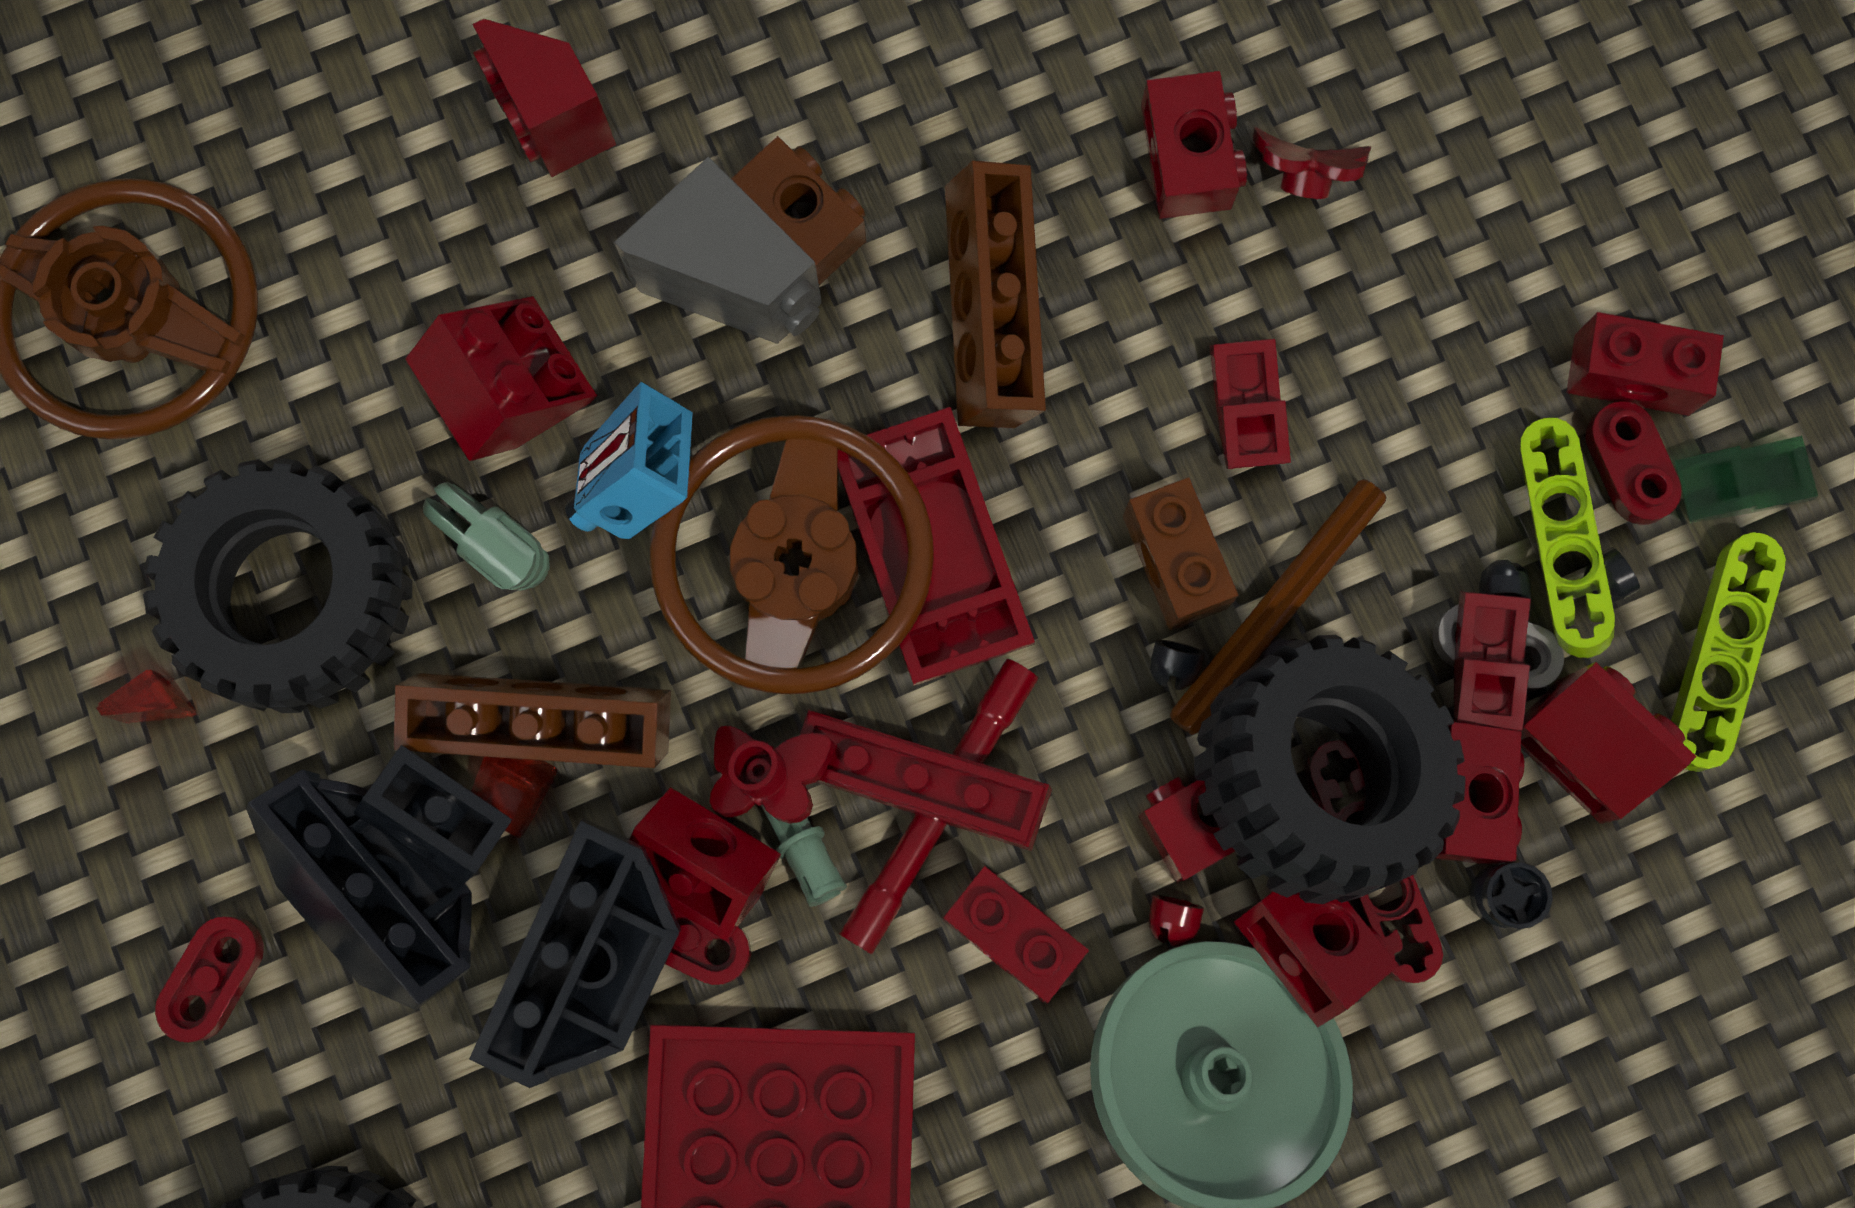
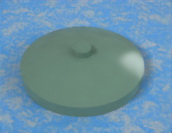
M1199 942L1176 947L1158 955L1131 974L1114 992L1099 1019L1094 1035L1090 1065L1091 1088L1095 1108L1103 1130L1115 1152L1127 1168L1144 1185L1173 1204L1183 1208H1274L1283 1205L1314 1185L1330 1167L1342 1146L1351 1117L1353 1080L1347 1048L1340 1029L1334 1018L1317 1028L1254 948L1227 942Z

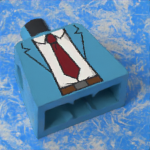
M640 382L588 440L580 453L576 493L567 502L565 507L566 514L572 524L583 531H592L599 526L621 539H630L682 503L688 494L693 412Z

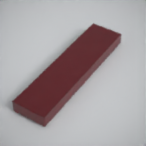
M808 710L800 735L809 733L825 734L835 745L832 759L817 783L1032 851L1052 792L1049 784Z

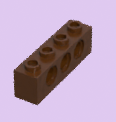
M972 160L945 185L958 426L1017 428L1046 411L1031 165Z
M417 673L395 685L394 750H398L402 745L414 752L655 768L668 754L671 690Z

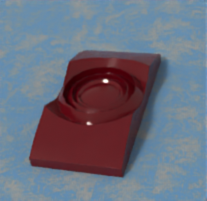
M951 407L868 434V437L884 447L907 471L919 490L931 523L934 562L928 595L915 624L899 645L913 686L1034 645L1035 641ZM838 450V471L889 616L898 601L907 572L908 542L902 515L893 496L879 477L856 458Z

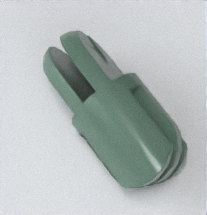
M449 482L436 486L434 491L437 495L471 523L470 526L441 503L431 498L425 499L423 504L424 515L458 544L456 553L496 587L522 591L534 588L545 580L550 569L548 553L531 533L498 506L487 509L463 489Z

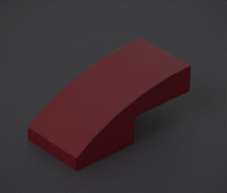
M1266 339L1211 345L1210 355L1214 393L1226 469L1291 463L1286 401L1280 398L1276 340Z
M1460 591L1454 662V722L1523 730L1530 665L1524 663L1530 598Z

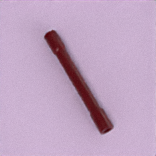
M1006 659L978 704L976 716L952 755L984 764L1003 731L1014 721L1037 683L1038 676L1021 664ZM915 814L877 879L867 887L839 935L868 953H874L900 910L905 893L947 824Z

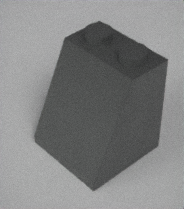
M709 157L614 242L632 284L641 293L778 344L789 333L793 336L801 334L819 315L820 309L818 306L822 301L815 262Z

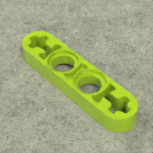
M1543 418L1533 422L1525 429L1521 437V462L1552 625L1558 645L1566 653L1578 658H1591L1601 654L1610 646L1614 638L1615 614L1579 437L1575 429L1568 422L1558 418ZM1545 439H1553L1556 447L1560 448L1558 453L1560 475H1554L1549 478L1546 457L1543 452H1538L1541 450V441ZM1566 493L1578 500L1580 509L1573 518L1566 521H1556L1544 514L1542 506L1545 500L1554 494ZM1577 551L1585 554L1590 559L1592 568L1581 579L1567 580L1555 572L1553 564L1561 554ZM1596 590L1599 594H1593L1591 592ZM1586 595V607L1590 621L1603 623L1594 626L1593 637L1588 639L1581 638L1578 629H1566V627L1575 624L1573 598H1579ZM1558 596L1566 597V598L1563 599V600H1559V599H1558Z
M1752 532L1731 541L1722 549L1716 562L1671 721L1683 732L1686 739L1683 744L1695 754L1696 744L1687 740V733L1700 730L1703 727L1707 711L1723 712L1724 718L1718 716L1708 720L1704 738L1714 743L1713 750L1700 753L1685 768L1688 771L1700 772L1721 766L1730 758L1736 745L1785 571L1786 558L1782 547L1775 539L1763 533ZM1751 550L1755 551V562L1764 566V570L1750 576L1745 592L1728 591V587L1734 589L1744 584L1748 567L1747 564L1739 561L1738 557ZM1727 605L1737 606L1747 614L1750 626L1747 635L1743 639L1731 638L1721 629L1719 614L1723 607ZM1710 664L1720 665L1731 674L1733 688L1730 695L1725 699L1715 698L1704 689L1702 674ZM1694 705L1704 711H1694Z

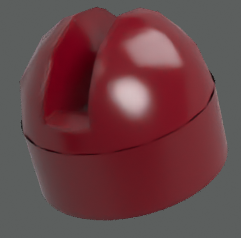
M1153 895L1149 912V928L1154 937L1162 943L1169 940L1170 944L1174 947L1185 945L1195 938L1201 925L1204 907L1179 898Z

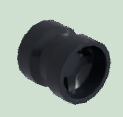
M1522 862L1499 863L1487 866L1480 870L1474 878L1470 890L1471 905L1478 917L1487 924L1499 928L1523 929L1535 926L1542 922L1549 913L1553 900L1551 885L1545 874L1535 866ZM1502 885H1504L1500 890V894L1498 895L1499 888Z

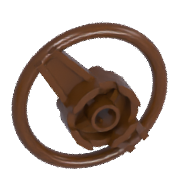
M128 178L100 181L79 187L56 198L29 218L15 235L10 234L5 244L6 248L0 256V374L17 399L44 421L65 431L91 438L115 440L149 436L179 425L207 407L224 391L244 362L251 346L258 315L256 276L245 245L235 229L214 207L184 189L153 180ZM138 203L174 211L186 217L205 232L216 245L224 259L232 287L230 325L181 293L179 282L169 272L164 262L143 242L125 230L100 225L93 227L96 232L81 234L69 242L64 238L58 241L46 239L55 230L73 218L104 206ZM104 288L111 292L114 288V292L108 300L103 303L97 300L98 295ZM16 289L40 304V312L45 319L43 323L48 330L86 357L108 362L123 360L128 363H136L146 358L149 353H153L203 370L205 373L180 395L159 406L141 412L106 415L86 412L69 406L42 388L28 372L20 357L12 323Z
M801 415L775 416L742 424L726 431L698 450L690 458L687 498L654 522L650 543V571L656 599L664 619L684 648L712 672L746 688L777 694H805L837 687L860 677L887 658L904 640L921 613L928 595L934 562L933 535L926 506L918 488L897 459L873 439L849 426L823 418ZM786 441L769 500H760L751 506L747 517L739 524L730 546V572L738 592L749 605L746 656L743 659L712 639L695 620L689 610L677 577V534L681 519L691 498L703 481L714 470L746 450L767 443ZM838 450H841L866 465L879 477L893 496L906 529L908 542L907 572L902 591L891 614L867 641L850 653L833 661L817 666L800 668L819 620L831 616L841 605H845L850 599L858 578L856 543L849 530L846 518L838 512ZM791 549H802L804 557L812 560L809 568L799 566V575L797 576L787 575L784 563L779 561L780 557L784 553L789 554Z

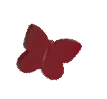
M1257 127L1254 128L1252 138L1257 149L1263 153V161L1269 166L1284 172L1280 188L1292 195L1312 199L1328 198L1333 180L1347 182L1362 178L1371 151V146L1343 150L1306 149L1280 140Z
M721 726L718 728L715 736L714 765L722 776L717 780L710 793L709 802L713 810L725 817H736L747 813L756 804L758 806L763 805L765 810L779 821L788 824L802 822L811 815L813 807L811 795L806 785L816 783L825 773L834 754V742L825 734L809 733L792 737L774 749L773 746L763 741L754 740L738 728Z

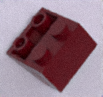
M482 19L472 24L483 45L482 48L474 51L473 54L530 163L541 158L550 176L554 177L616 145L598 95L569 42L487 19Z
M534 296L439 314L405 358L469 461L517 449L587 406L597 397V394Z
M1594 662L1557 680L1524 714L1523 730L1517 731H1522L1521 749L1600 824L1622 819L1684 770L1697 756L1683 744L1686 739L1677 725L1661 714L1654 713L1652 715L1633 697L1636 693L1635 688L1625 676L1611 667L1605 666L1602 668L1597 662Z

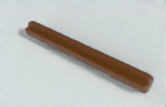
M1366 479L1359 480L1173 707L1170 717L1179 727L1192 735L1199 732L1202 721L1211 716L1210 705L1218 694L1233 684L1235 678L1253 666L1386 502L1387 497L1379 487Z

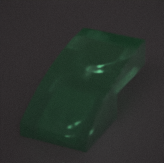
M1802 436L1741 449V446L1731 447L1675 460L1674 462L1690 523L1813 501L1818 497Z

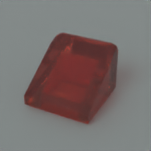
M147 669L98 703L99 706L96 707L101 716L123 723L193 717L197 714L174 678L151 669Z
M485 756L471 792L513 819L505 831L521 838L548 792L557 773V768L543 760Z

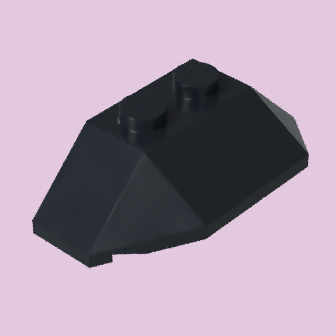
M302 769L248 802L246 810L277 888L359 985L417 1010L468 972L471 967V952L469 951L472 917L471 890L465 884L461 885L355 815L353 812L369 789L345 782L321 779L320 774Z
M585 818L580 821L469 1060L521 1085L532 1088L549 1081L552 1077L579 1069L624 1050L681 931L645 847Z

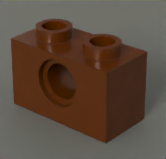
M777 136L731 179L815 262L818 283L821 285L866 243L865 222L863 219L866 214L859 202L847 190L840 188L835 192L820 177L823 174L821 167L805 149L797 146L792 150ZM799 201L809 202L816 207L811 215L801 219L792 218L785 214L786 209L791 204Z
M1185 478L1129 500L1123 514V519L1169 630H1175L1227 610L1239 595L1190 478Z

